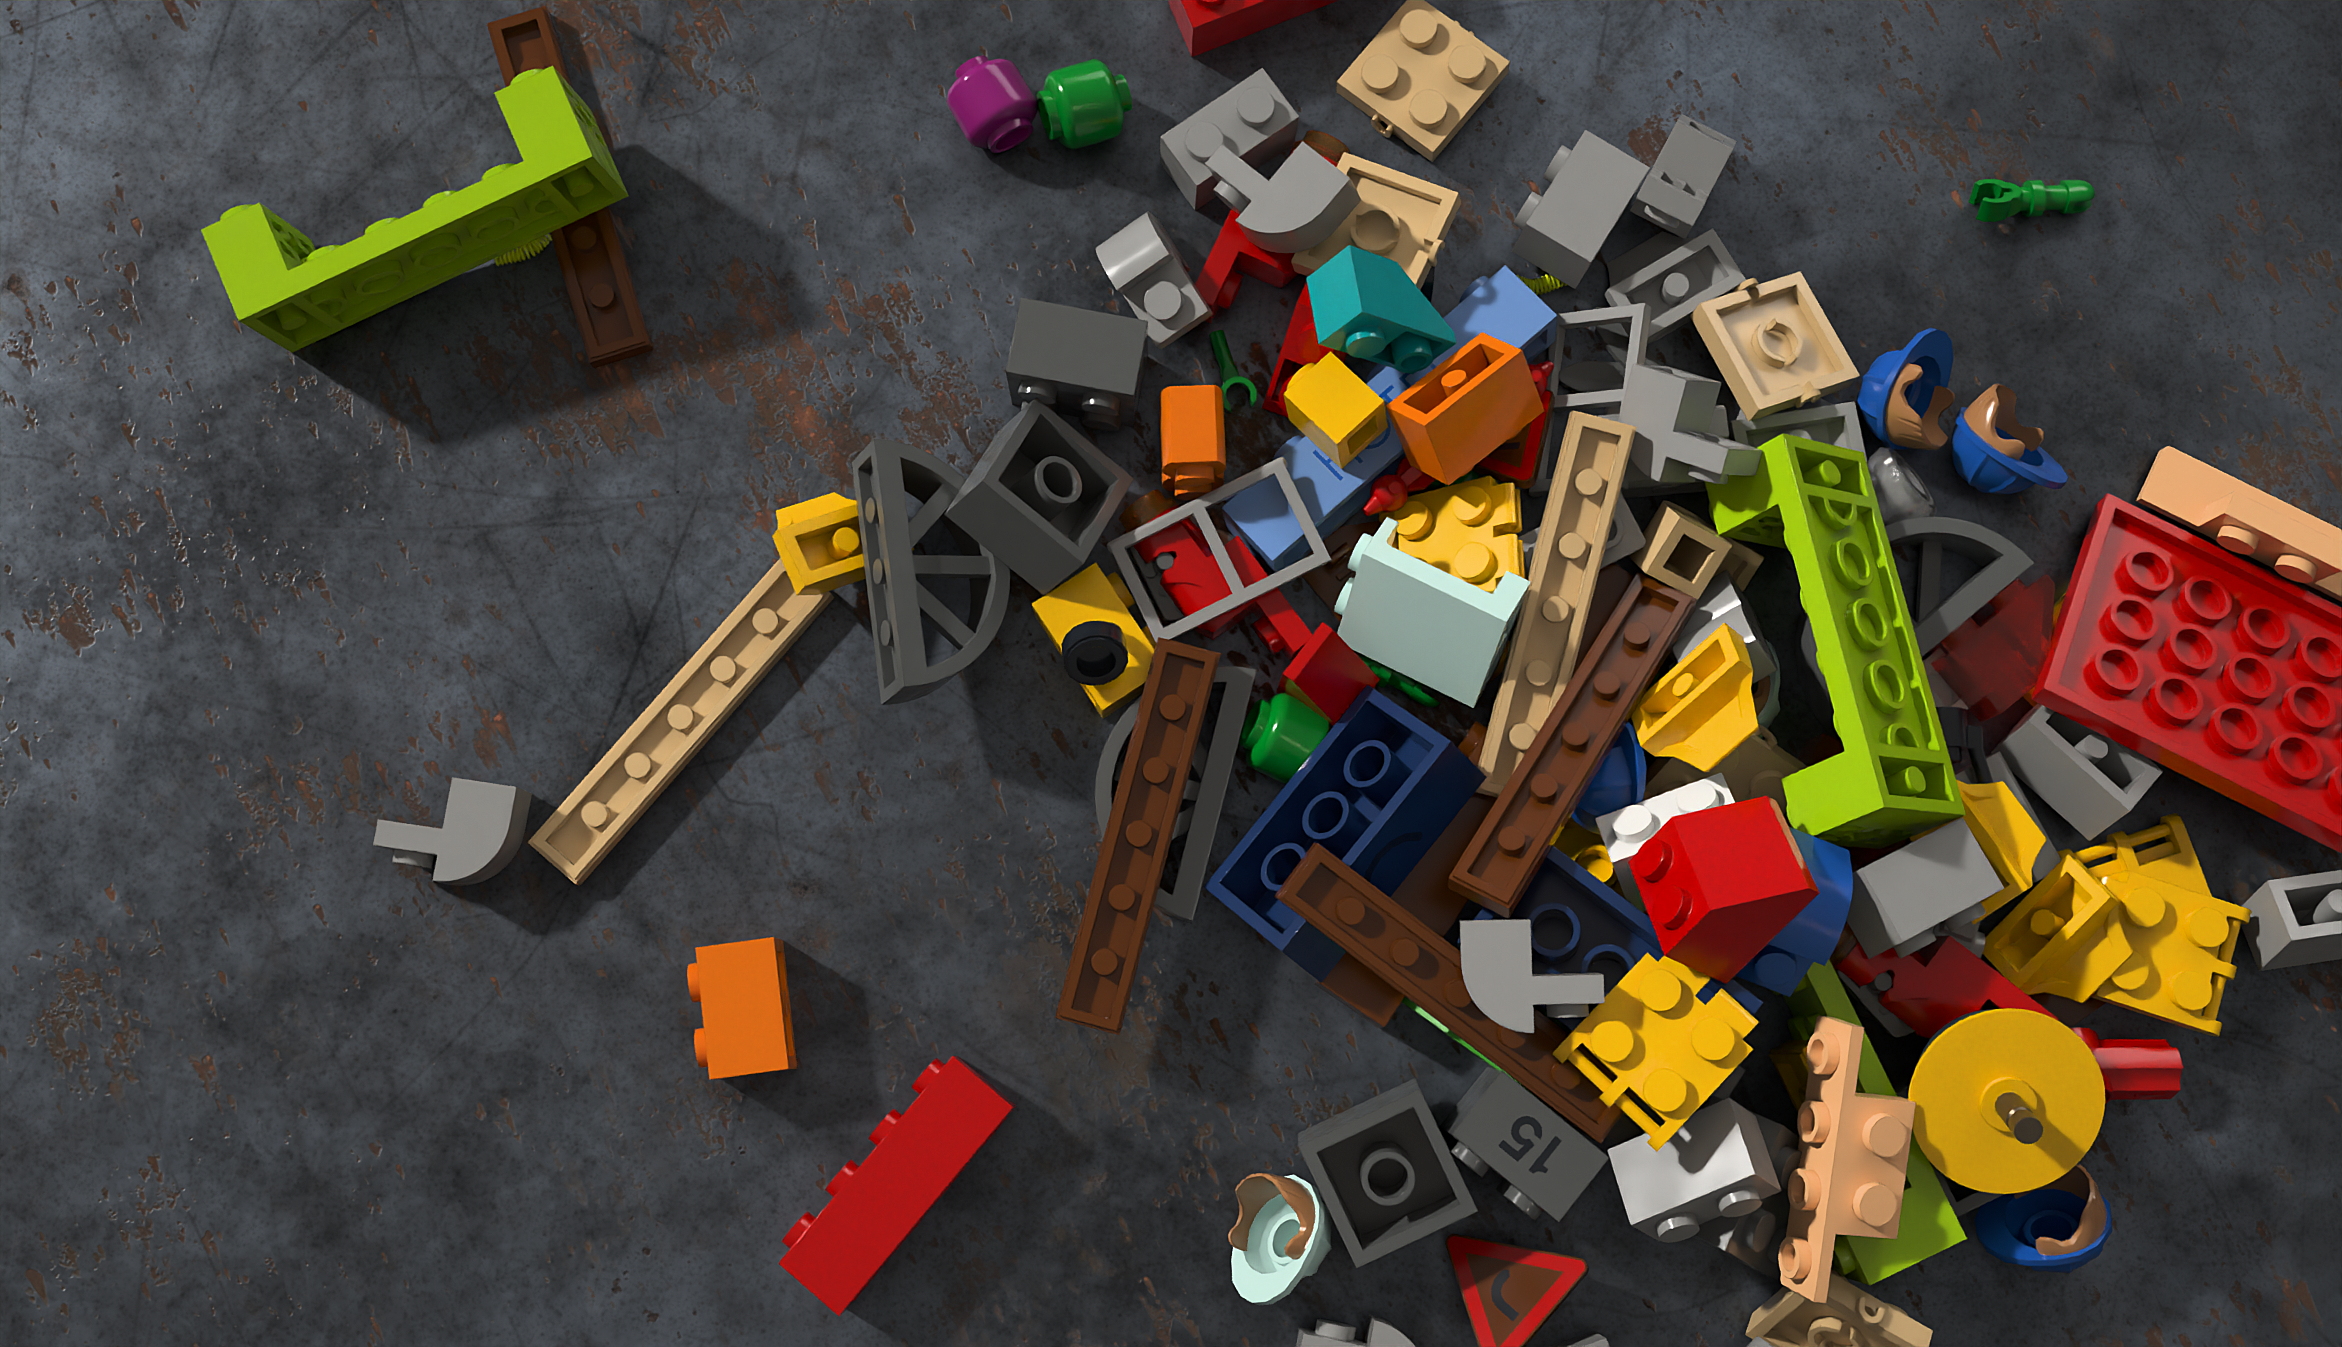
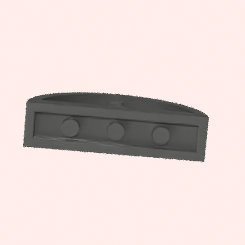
M874 438L852 461L880 699L881 705H891L912 701L939 689L976 660L988 647L1002 623L1007 608L1010 589V569L944 515L966 482V479L947 463L922 449L901 442ZM905 492L924 504L909 522ZM939 518L952 534L963 556L913 555L912 548ZM916 578H969L971 603L967 626L925 589ZM921 617L956 647L950 658L929 667L926 664Z
M1920 517L1898 521L1885 526L1891 548L1920 545L1915 621L1911 616L1910 618L1921 657L2034 564L2010 540L1995 531L1965 520L1949 517ZM1942 548L1965 556L1982 567L1939 603ZM1802 606L1795 637L1797 673L1801 688L1811 710L1823 728L1828 731L1834 728V709L1825 677L1817 664V646L1809 616Z
M1237 666L1217 667L1211 692L1224 691L1209 754L1200 739H1198L1192 767L1201 783L1187 780L1183 800L1195 802L1196 804L1178 814L1171 840L1172 842L1188 832L1172 895L1159 887L1154 908L1160 912L1186 923L1192 924L1256 674L1255 669ZM1142 696L1127 709L1111 731L1099 761L1095 784V805L1102 840L1112 809L1114 782L1119 783L1124 764L1119 761L1130 742Z

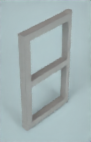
M1639 303L1569 313H1556L1555 342L1548 347L1547 361L1550 360L1554 364V369L1547 379L1546 388L1553 392L1555 404L1536 484L1529 488V496L1537 498L1549 495L1553 479H1546L1555 412L1621 406L1619 422L1621 423V408L1632 365L1644 364L1652 308L1648 304ZM1632 321L1623 389L1557 395L1558 375L1561 370L1566 329ZM1630 456L1621 490H1628L1632 463Z
M1279 457L1107 543V549L1114 555L1155 642H1157L1158 637L1168 640L1175 639L1332 561L1287 470L1288 464L1284 457ZM1276 475L1314 554L1244 588L1206 509ZM1194 515L1232 594L1173 624L1163 627L1126 549Z

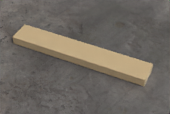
M1574 410L1569 414L1527 580L1531 582L1516 618L1478 764V769L1487 778L1475 792L1499 797L1571 681L1634 440L1636 426Z
M780 558L528 843L573 883L581 885L834 599L833 595L829 591L819 595H796Z

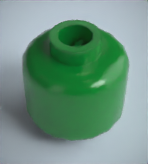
M1098 59L1088 60L1052 71L1045 79L1044 90L1036 93L1038 112L1045 133L1050 140L1058 138L1070 150L1079 149L1118 136L1123 129L1124 112L1132 110V98L1126 79L1122 74L1113 76L1107 65Z
M1279 693L1268 701L1260 699L1253 705L1242 726L1239 744L1245 747V759L1250 767L1287 784L1333 726L1300 700L1287 693Z

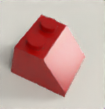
M1768 796L1673 816L1651 839L1643 843L1638 852L1628 862L1664 956L1725 984L1820 893L1777 801Z

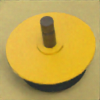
M2014 1008L1971 1012L1950 1021L1938 1030L1926 1044L1920 1055L1908 1092V1100L1916 1102L1912 1132L1927 1159L1936 1169L1954 1182L1970 1189L1994 1194L2030 1191L2047 1185L2066 1174L2091 1148L2100 1130L2105 1111L2103 1076L2093 1053L2083 1040L2069 1027L2050 1016L2031 1010Z

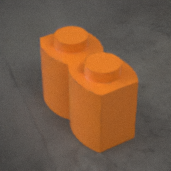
M1216 385L1166 387L1159 395L1162 487L1168 491H1174L1175 498L1195 500L1224 485L1226 450L1223 390Z

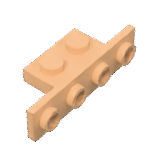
M2167 446L2158 452L2136 502L2216 540L2221 546L2230 551L2245 554L2274 568L2277 573L2287 579L2304 583L2342 602L2341 529L2171 446Z
M1820 1015L1816 1018L1814 1034L1811 1036L1807 1046L1808 1081L1805 1102L1801 1105L1797 1116V1128L1800 1135L1798 1150L1802 1152L1798 1169L1792 1172L1788 1182L1790 1211L1786 1238L1780 1245L1778 1261L1782 1285L1813 1302L1826 1303L1836 1234L1897 1239L1916 1102L1898 1096L1855 1092L1864 1027L1834 1017Z

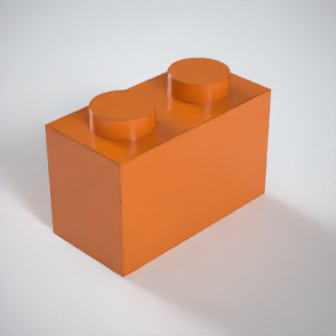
M1483 332L1386 405L1409 464L1448 486L1459 477L1469 473L1478 462L1505 441L1515 437L1524 426L1544 412L1523 350Z
M770 937L696 947L697 963L688 964L687 978L692 1002H701L704 1028L695 1029L694 1044L698 1066L700 1068L708 1067L709 1080L797 1069L783 940Z

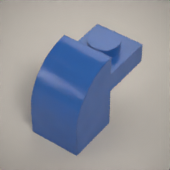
M1791 827L1789 829L1820 893L1735 975L1788 997L1792 995L1813 962L1825 966L1843 931L1853 891V874L1849 850Z

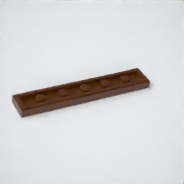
M546 5L487 23L506 87L510 86L511 81L517 75L532 69L544 70L554 66L573 88L552 17ZM606 206L550 232L588 360L592 367H601L654 350L610 206Z
M1636 574L1448 877V889L1507 919L1510 918L1693 615L1696 607V598L1643 574Z
M1161 637L1157 639L1055 1016L1057 1019L1120 1035L1221 653Z
M1313 843L1274 897L1595 1141L1601 1144L1624 1113L1615 1103L1609 1108L1599 1098L1603 1092L1573 1063L1567 1059L1562 1064L1553 1055V1052L1569 1036L1567 1032L1535 1008L1534 1033L1508 1029L1491 1020L1477 1007L1467 991L1462 975L1461 952L1320 844ZM1583 1044L1578 1048L1612 1082L1618 1078ZM1630 1088L1624 1092L1631 1100L1636 1096Z

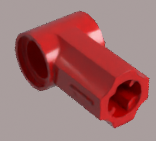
M2070 1028L2088 1046L2100 1067L2105 1086V1104L2111 1100L2172 1099L2180 1091V1077L2183 1070L2182 1060L2178 1048L2170 1046L2166 1039H2099L2097 1032L2090 1028Z

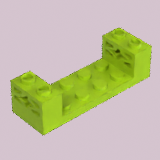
M554 66L544 70L532 69L517 75L511 81L510 86L494 94L523 158L522 162L495 166L483 174L481 181L460 191L450 190L437 193L424 202L423 208L400 219L386 218L377 221L365 230V235L342 246L329 245L316 250L310 238L260 202L255 205H240L227 210L221 215L220 221L201 229L238 321L293 353L628 197L629 195L591 109Z
M1782 433L1757 447V449L1762 450L1756 475H1729L1727 484L1704 481L1710 501L1709 514L1716 525L1718 535L1785 548L1792 554L1801 586V604L1809 616L1817 646V664L1825 677L1834 709L1833 724L1838 736L1842 739L1844 752L1781 779L1787 800V816L1792 827L1837 846L1881 849L1965 816V809L1864 452Z
M1830 959L1825 966L1813 962L1790 997L1783 995L1793 1016L1787 1020L1793 1040H1810L1814 1034L1816 1018L1819 1015L1834 1017L1863 1027ZM1771 990L1772 993L1775 994V995L1781 994V993H1778V992H1776V991ZM1864 1030L1855 1092L1897 1096ZM1913 1132L1911 1134L1897 1239L1836 1234L1831 1270L1840 1273L1845 1278L1872 1285L1967 1239L1929 1160L1920 1149Z

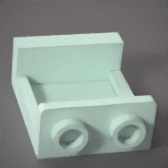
M1386 517L1374 536L1366 533L1361 536L1352 552L1348 569L1355 571L1356 575L1355 578L1351 577L1346 582L1335 605L1334 612L1342 615L1337 634L1352 650L1474 708L1499 665L1531 581L1506 571L1493 594L1484 591L1392 547L1399 522Z

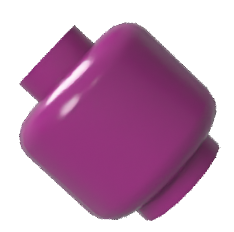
M982 55L966 61L956 70L955 76L957 80L948 91L947 105L966 139L974 147L989 148L993 153H1000L1017 146L1030 136L1034 129L1032 122L1036 118L1038 105L1019 69L1012 61L1006 59L989 61L987 56Z

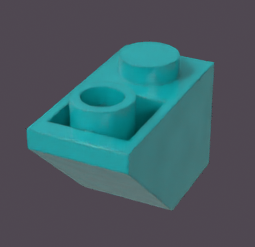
M1348 245L1306 278L1318 344L1348 353L1353 357L1363 358L1394 368L1403 373L1414 374L1430 366L1434 359L1457 344L1454 331L1396 261Z

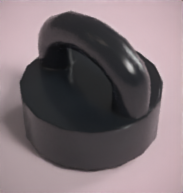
M1098 620L1079 624L1065 635L1061 644L1064 669L1070 678L1080 684L1094 686L1111 682L1124 672L1128 663V651L1123 631L1120 626L1112 622Z

